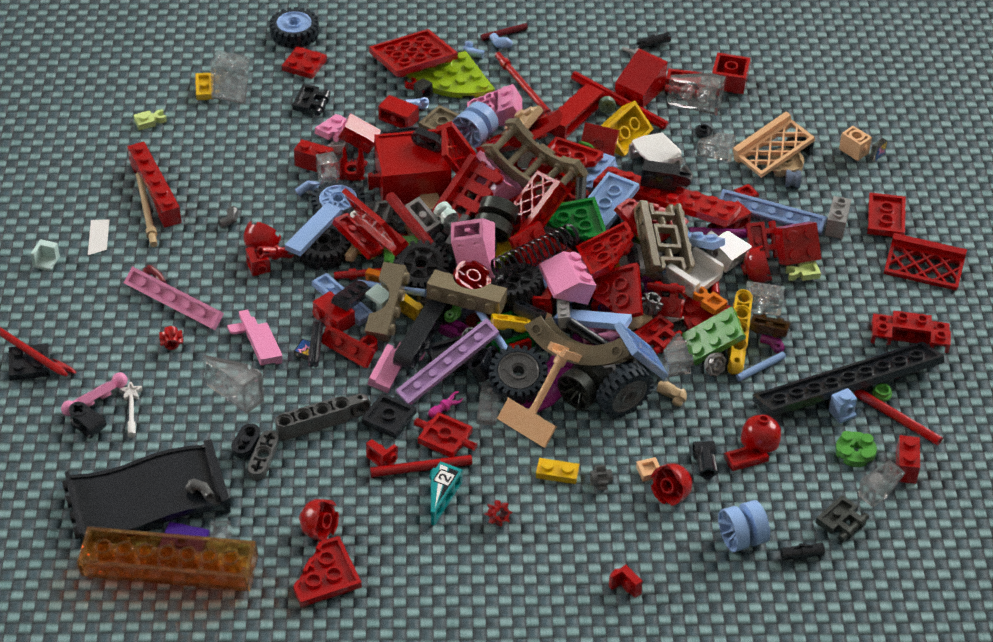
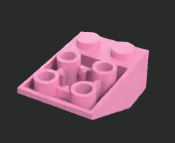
M514 84L504 86L499 90L489 92L484 96L467 102V107L477 101L487 104L495 112L499 122L498 126H506L505 122L509 118H515L516 112L522 109V97Z
M484 218L451 223V244L457 265L464 260L466 262L477 261L489 270L490 279H494L495 276L490 264L491 260L495 258V223Z

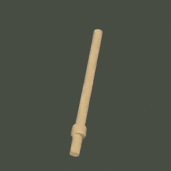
M137 172L136 178L147 227L145 229L146 236L149 238L150 246L156 247L158 245L156 239L157 230L153 224L146 186Z

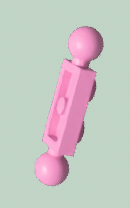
M121 372L115 373L111 381L98 386L73 401H65L61 405L62 413L65 416H71L69 406L74 402H83L90 407L95 404V399L99 397L104 399L112 394L111 390L126 386L128 382L127 376Z

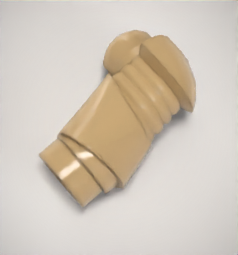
M643 313V316L632 318L628 328L630 330L641 328L652 320L653 317Z
M660 381L658 383L657 392L672 398L675 406L680 407L683 402H686L687 393L684 388L680 389L669 381Z

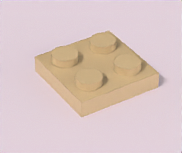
M540 105L530 106L525 110L520 109L514 117L519 118L525 127L529 129L544 110ZM507 126L504 127L505 131L501 134L502 136L508 131Z

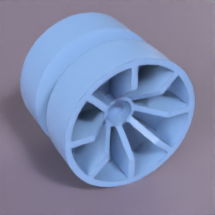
M478 101L470 104L452 121L472 148L480 146L498 129L499 125L498 118L492 108Z
M757 500L741 503L739 508L731 506L719 511L718 523L720 533L731 552L747 549L749 545L757 546L769 541V521L762 505Z

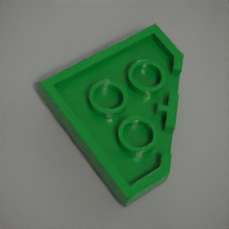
M595 197L561 203L546 224L557 229L570 223L578 231L579 239L584 241L606 231ZM566 226V230L570 235L576 237L573 229Z

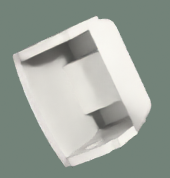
M663 133L642 136L632 140V143L629 144L628 156L631 159L642 156L645 160L682 165L684 161L681 156V150Z

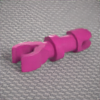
M455 391L447 400L443 399L439 405L432 407L428 411V415L434 418L438 412L448 411L452 405L459 404L463 398L459 399V401L452 400L459 391Z

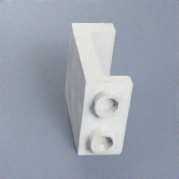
M694 247L692 250L695 267L690 274H687L672 263L666 267L665 276L671 283L685 286L684 294L690 298L693 297L694 291L699 293L701 286L708 289L722 278L724 268L723 263L698 247Z

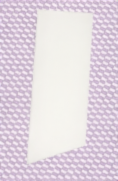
M91 220L88 255L107 250L109 220Z

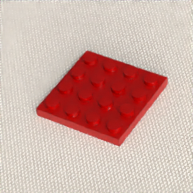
M429 29L369 46V53L397 77H404L409 73L420 72L422 69L434 68L439 64L450 63L452 60L458 59V52Z

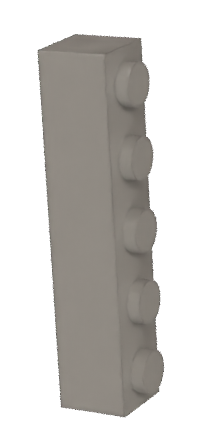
M557 299L560 329L566 328L565 323L571 317L570 301Z

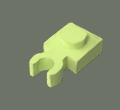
M163 109L157 110L155 113L146 111L133 115L139 130L155 127L156 123H165L167 121Z
M816 261L797 263V267L790 265L786 267L785 271L786 274L789 273L788 280L790 281L796 280L798 277H801L802 281L820 279L821 276Z

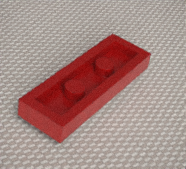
M348 213L334 218L332 224L368 260L382 254L384 248Z
M331 325L326 326L322 335V344L364 368L369 367L376 350Z

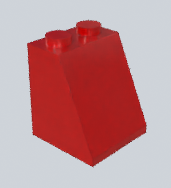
M638 49L616 80L615 93L632 102L636 101L639 106L644 108L665 89L668 61Z

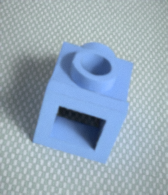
M848 388L831 395L829 412L840 424L857 416L855 413L856 396Z

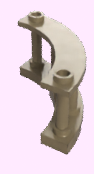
M509 118L505 122L508 131L495 144H483L481 146L487 158L491 159L505 174L524 188L530 181V176L545 163L553 168L547 176L554 179L558 173L566 174L560 180L564 185L573 177L585 178L589 174L579 159L566 156L560 158L554 155L555 151L545 144L539 145L532 139L534 135L519 118ZM512 136H515L521 143V147L507 160L499 150ZM526 151H530L537 159L522 173L513 165ZM542 189L536 191V195L542 194Z
M539 316L524 325L535 342L551 355L556 357L553 352L547 349L550 342L570 348L569 351L582 355L579 363L567 360L570 363L605 366L620 364L635 358L631 355L621 338L602 345H587L570 338L559 328L552 317L544 320L542 316Z

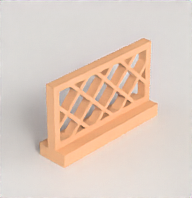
M786 111L733 147L734 160L738 163H744L762 178L813 143L815 137L791 119V115ZM791 127L796 130L795 132H785ZM776 137H782V141H772V140L775 139ZM785 137H795V141H785ZM797 137L807 138L805 141H797ZM763 146H769V150H759V149L762 148ZM772 146H782L781 150H771ZM784 146H794L792 150H784ZM750 155H756L755 160H748L746 158ZM758 155H768V160H758ZM771 155H781V158L778 160H770ZM757 165H767V167L761 171Z

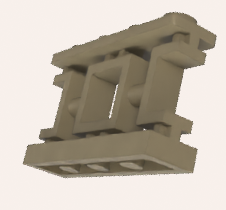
M640 200L633 211L646 275H654L656 271L658 273L663 272L666 266L671 263L687 274H690L695 267V260L691 252L692 245L689 242L688 228L685 224V213L682 210V205L680 203H677L675 206L669 204L665 212L654 211L653 203L648 204V201ZM651 220H658L659 224L652 225ZM672 220L673 225L666 224V221ZM659 233L670 234L672 244L661 243ZM658 252L665 253V256L659 257ZM679 252V257H673L672 253Z

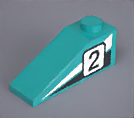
M441 461L436 468L431 470L429 475L431 480V525L434 526L462 484V469Z

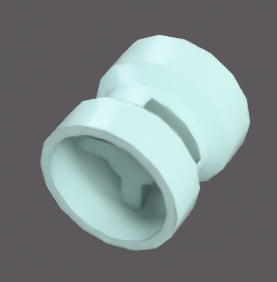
M446 201L439 203L434 209V215L441 220L444 226H451V223L457 222L459 219L458 213Z

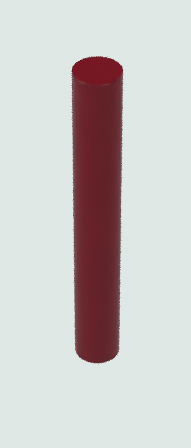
M523 23L481 34L480 38L484 41L490 39L492 33H496L500 37L527 30L528 25Z

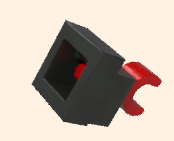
M411 77V82L404 81L406 89L414 90L416 99L433 96V84L424 78L416 81L414 77Z

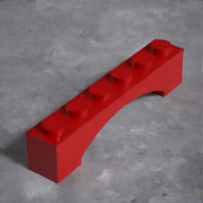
M145 142L127 146L129 162L134 172H138L146 184L164 228L182 223L180 206Z

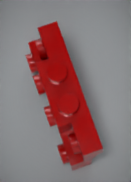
M893 310L892 316L873 313L871 343L875 344L876 337L886 338V345H890L891 340L910 343L923 341L932 348H934V345L945 346V353H949L951 345L950 323L932 321V315Z

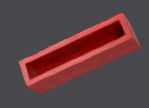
M585 84L565 104L558 108L563 115L560 125L548 133L566 139L599 109L598 102L603 97L604 91Z

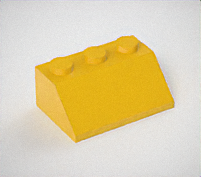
M636 101L623 105L600 125L620 130L615 153L622 157L628 153L629 144L632 143V140L646 136L653 130L652 125Z

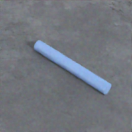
M782 351L736 374V379L742 381L785 359L786 354Z

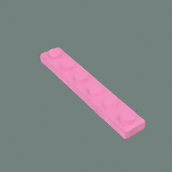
M133 266L124 281V284L213 330H216L224 315L223 312Z

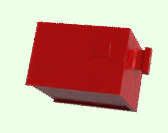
M429 129V131L436 133V129ZM414 131L374 135L376 174L368 173V189L379 188L381 201L385 200L388 193L393 192L404 205L424 194L438 193L440 198L451 182V167L442 157V149L439 152H433L416 145L411 139Z

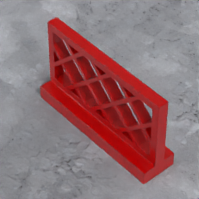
M452 121L436 127V133L442 136V157L456 174L471 153L476 156V152Z
M537 170L514 201V204L520 208V213L516 220L520 219V224L515 226L512 224L513 230L510 237L514 235V231L518 230L520 232L536 221H540L544 228L570 190L561 181L555 180ZM541 177V178H542V183L539 184V185H536V182H537V181L539 180V178ZM542 189V194L536 196V191ZM531 193V198L525 200V197ZM531 204V209L525 211V206Z
M346 188L342 191L357 213L353 219L391 254L396 257L409 245L406 239Z
M894 233L883 274L957 291L967 249ZM893 251L903 252L904 255L897 257ZM912 255L921 256L922 259L915 261ZM908 258L911 264L904 266L901 260ZM930 260H938L941 263L934 266ZM926 262L930 268L923 271L919 265ZM895 263L900 267L898 270L889 269V266ZM948 264H956L959 267L952 270ZM944 266L948 272L941 275L937 269ZM915 267L919 273L915 275L910 274L908 270ZM933 271L937 277L934 279L928 278L926 274ZM952 276L956 282L955 284L949 283L945 278Z

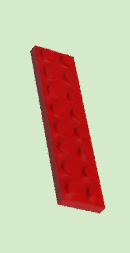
M608 166L593 181V187L596 188L607 172H611L639 183L640 186L641 176L630 171L626 172L616 167ZM640 186V189L632 198L638 201L645 200L650 203L659 204V207L667 208L669 204L675 206L677 203H680L685 215L725 227L734 220L741 210V205L735 204L732 201H724L715 196H707L698 191H690L682 186H677L676 191Z

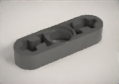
M268 430L260 435L248 464V476L252 480L259 481L267 475L279 446L278 434L275 431ZM260 453L269 454L265 458L258 457Z

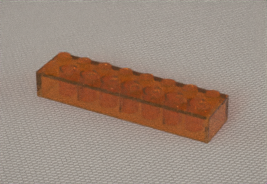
M87 526L77 564L82 577L251 592L259 554L256 541Z

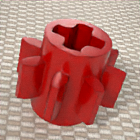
M175 326L165 327L163 332H159L160 345L165 346L168 350L177 349L179 344H183L182 330L178 331Z
M495 500V505H487L489 509L484 514L490 518L488 523L494 524L496 522V525L501 527L502 522H510L508 518L512 511L508 510V503L504 502L501 504L500 500Z

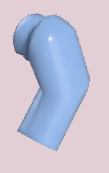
M496 33L490 35V40L495 47L499 49L512 47L513 42L509 38H499Z
M465 41L463 50L471 57L483 59L484 50L474 49L472 41Z
M426 97L404 100L419 106V109L423 110L429 106V100Z
M308 180L297 187L295 191L299 196H302L307 191H314L321 183Z

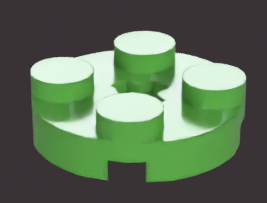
M844 431L836 442L835 453L848 466L864 467L868 462L874 461L877 446L871 434Z

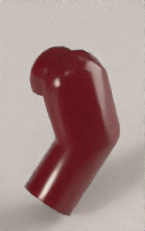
M147 265V267L142 269L144 273L152 275L154 278L167 284L163 274L153 265Z

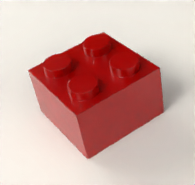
M717 52L710 89L744 94L751 58Z
M816 222L774 227L779 264L791 265L821 259Z

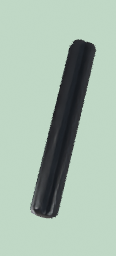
M572 317L565 323L566 328L593 345L609 343V341ZM632 359L629 360V361L623 362L622 364H623V365L626 364V365L628 366V364L631 363Z

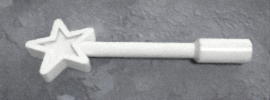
M129 382L128 387L119 389L120 393L124 394V401L129 399L127 431L128 437L134 438L136 436L134 399H139L138 393L142 391V386H133V383Z

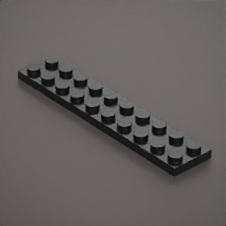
M922 341L752 394L753 402L771 417H778L783 413L797 411L802 407L831 400L832 394L847 388L851 392L867 389L875 384L885 383L894 378H901L910 373H918L920 370L936 367L944 363V355Z

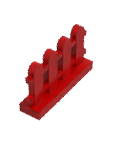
M470 153L431 211L434 214L435 207L439 203L446 201L455 211L458 207L467 210L465 214L470 217L472 214H479L478 209L482 198L489 195L493 196V191L490 189L493 183L499 185L503 182V176L500 174L501 170L498 168L492 170L486 167V162H480L475 155ZM478 177H481L487 181L482 185L476 182ZM468 192H471L477 196L472 200L466 197Z

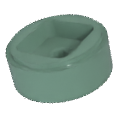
M605 96L599 100L598 107L602 113L609 114L615 110L616 103L612 97Z

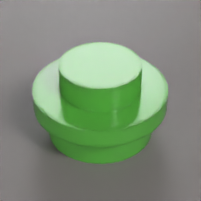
M880 383L873 388L872 395L885 402L891 399L892 391L889 385Z

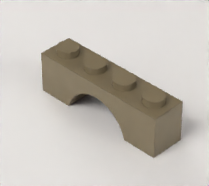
M383 262L379 281L381 286L389 292V299L382 309L369 313L365 327L366 335H372L377 340L390 342L391 336L395 335L396 318L398 319L401 313L400 303L405 298V284H408L410 280V273H408L405 265Z
M434 270L427 282V298L490 315L492 313L501 314L507 302V288L488 284L479 289H467L459 286L454 281L453 274Z

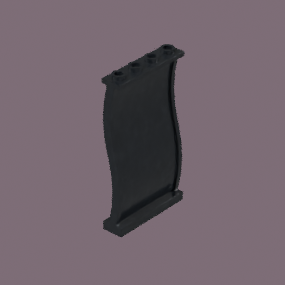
M204 440L203 445L184 446L157 452L104 471L70 475L69 471L64 472L66 480L62 481L64 493L69 492V496H66L67 506L73 509V511L69 512L71 523H76L77 526L73 527L75 540L80 539L81 547H85L86 542L124 537L186 515L210 511H222L223 514L231 513L230 499L212 440ZM194 478L208 483L215 495L214 498L206 501L198 490L195 493H189L185 489L188 481Z

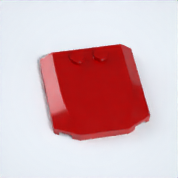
M560 109L541 114L528 129L534 135L533 140H540L548 136L547 132L560 125L563 116ZM503 132L483 142L482 145L495 144L502 137L501 134ZM512 136L499 152L504 153L521 147V143L515 136ZM481 146L475 148L477 153L479 151L485 152Z

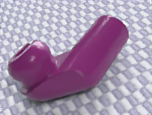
M767 334L761 335L760 343L769 345L775 353L784 351L785 346L780 338Z

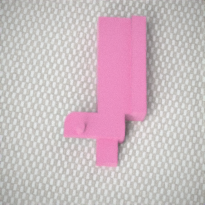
M248 310L239 311L242 323L227 325L228 331L231 334L246 333L260 365L281 364L283 355L268 323L257 324L255 317H251Z
M389 344L385 347L367 384L386 393H389L402 368L393 364V357L397 348L394 349V346ZM424 352L420 360L424 358L426 352Z

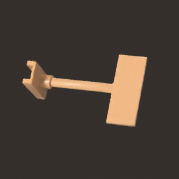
M550 342L547 347L548 350L556 355L553 360L554 365L530 409L508 398L497 417L501 422L546 448L557 427L538 416L537 411L561 367H564L567 360L579 363L582 355L569 351L570 348L554 342Z

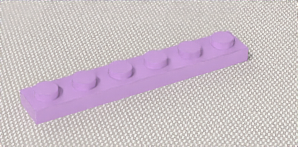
M486 318L397 388L396 393L405 403L412 405L500 335L499 331Z

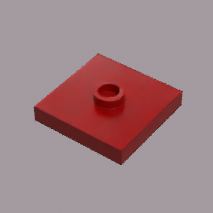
M585 122L581 141L591 144L595 149L603 151L605 154L614 156L620 130Z

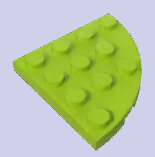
M466 51L459 52L458 59L452 60L450 63H442L434 68H426L420 72L407 74L410 80L411 77H414L416 81L422 78L430 81L433 84V93L447 97L462 98V96L474 95V98H478L495 91V88Z

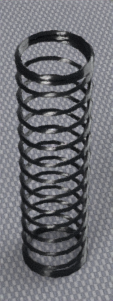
M567 223L556 230H552L550 233L529 241L527 244H523L521 247H516L515 250H510L503 255H499L497 258H493L490 265L494 276L498 280L504 281L508 278V275L513 276L514 272L519 274L520 269L525 271L526 266L531 268L532 264L537 265L538 261L543 262L544 258L549 259L550 255L555 256L556 253L559 254L562 250L566 251L567 247L572 248L578 245L580 240L578 231L572 224ZM566 226L573 229L576 235V244L573 243V239L566 230ZM557 232L561 235L566 249L561 247L557 238ZM551 235L555 237L560 247V252L556 251L551 241ZM545 238H547L550 241L551 247L554 250V255L550 254L549 249L545 244ZM539 240L544 244V247L548 252L547 258L544 256L543 251L539 246ZM533 243L536 246H538L540 254L543 257L542 260L538 259L537 254L533 248ZM527 246H529L532 249L533 254L537 260L536 263L532 262V259L527 251ZM521 249L527 253V257L531 262L530 266L526 264ZM516 252L521 256L525 265L524 269L520 267L516 259ZM510 255L515 259L519 268L518 272L514 270L510 262ZM504 258L509 262L513 270L512 275L508 273L504 265ZM494 260H496V266L500 276L495 271ZM498 263L501 265V267H502V269H503L504 277H503V275L500 273V270H499V268H498Z

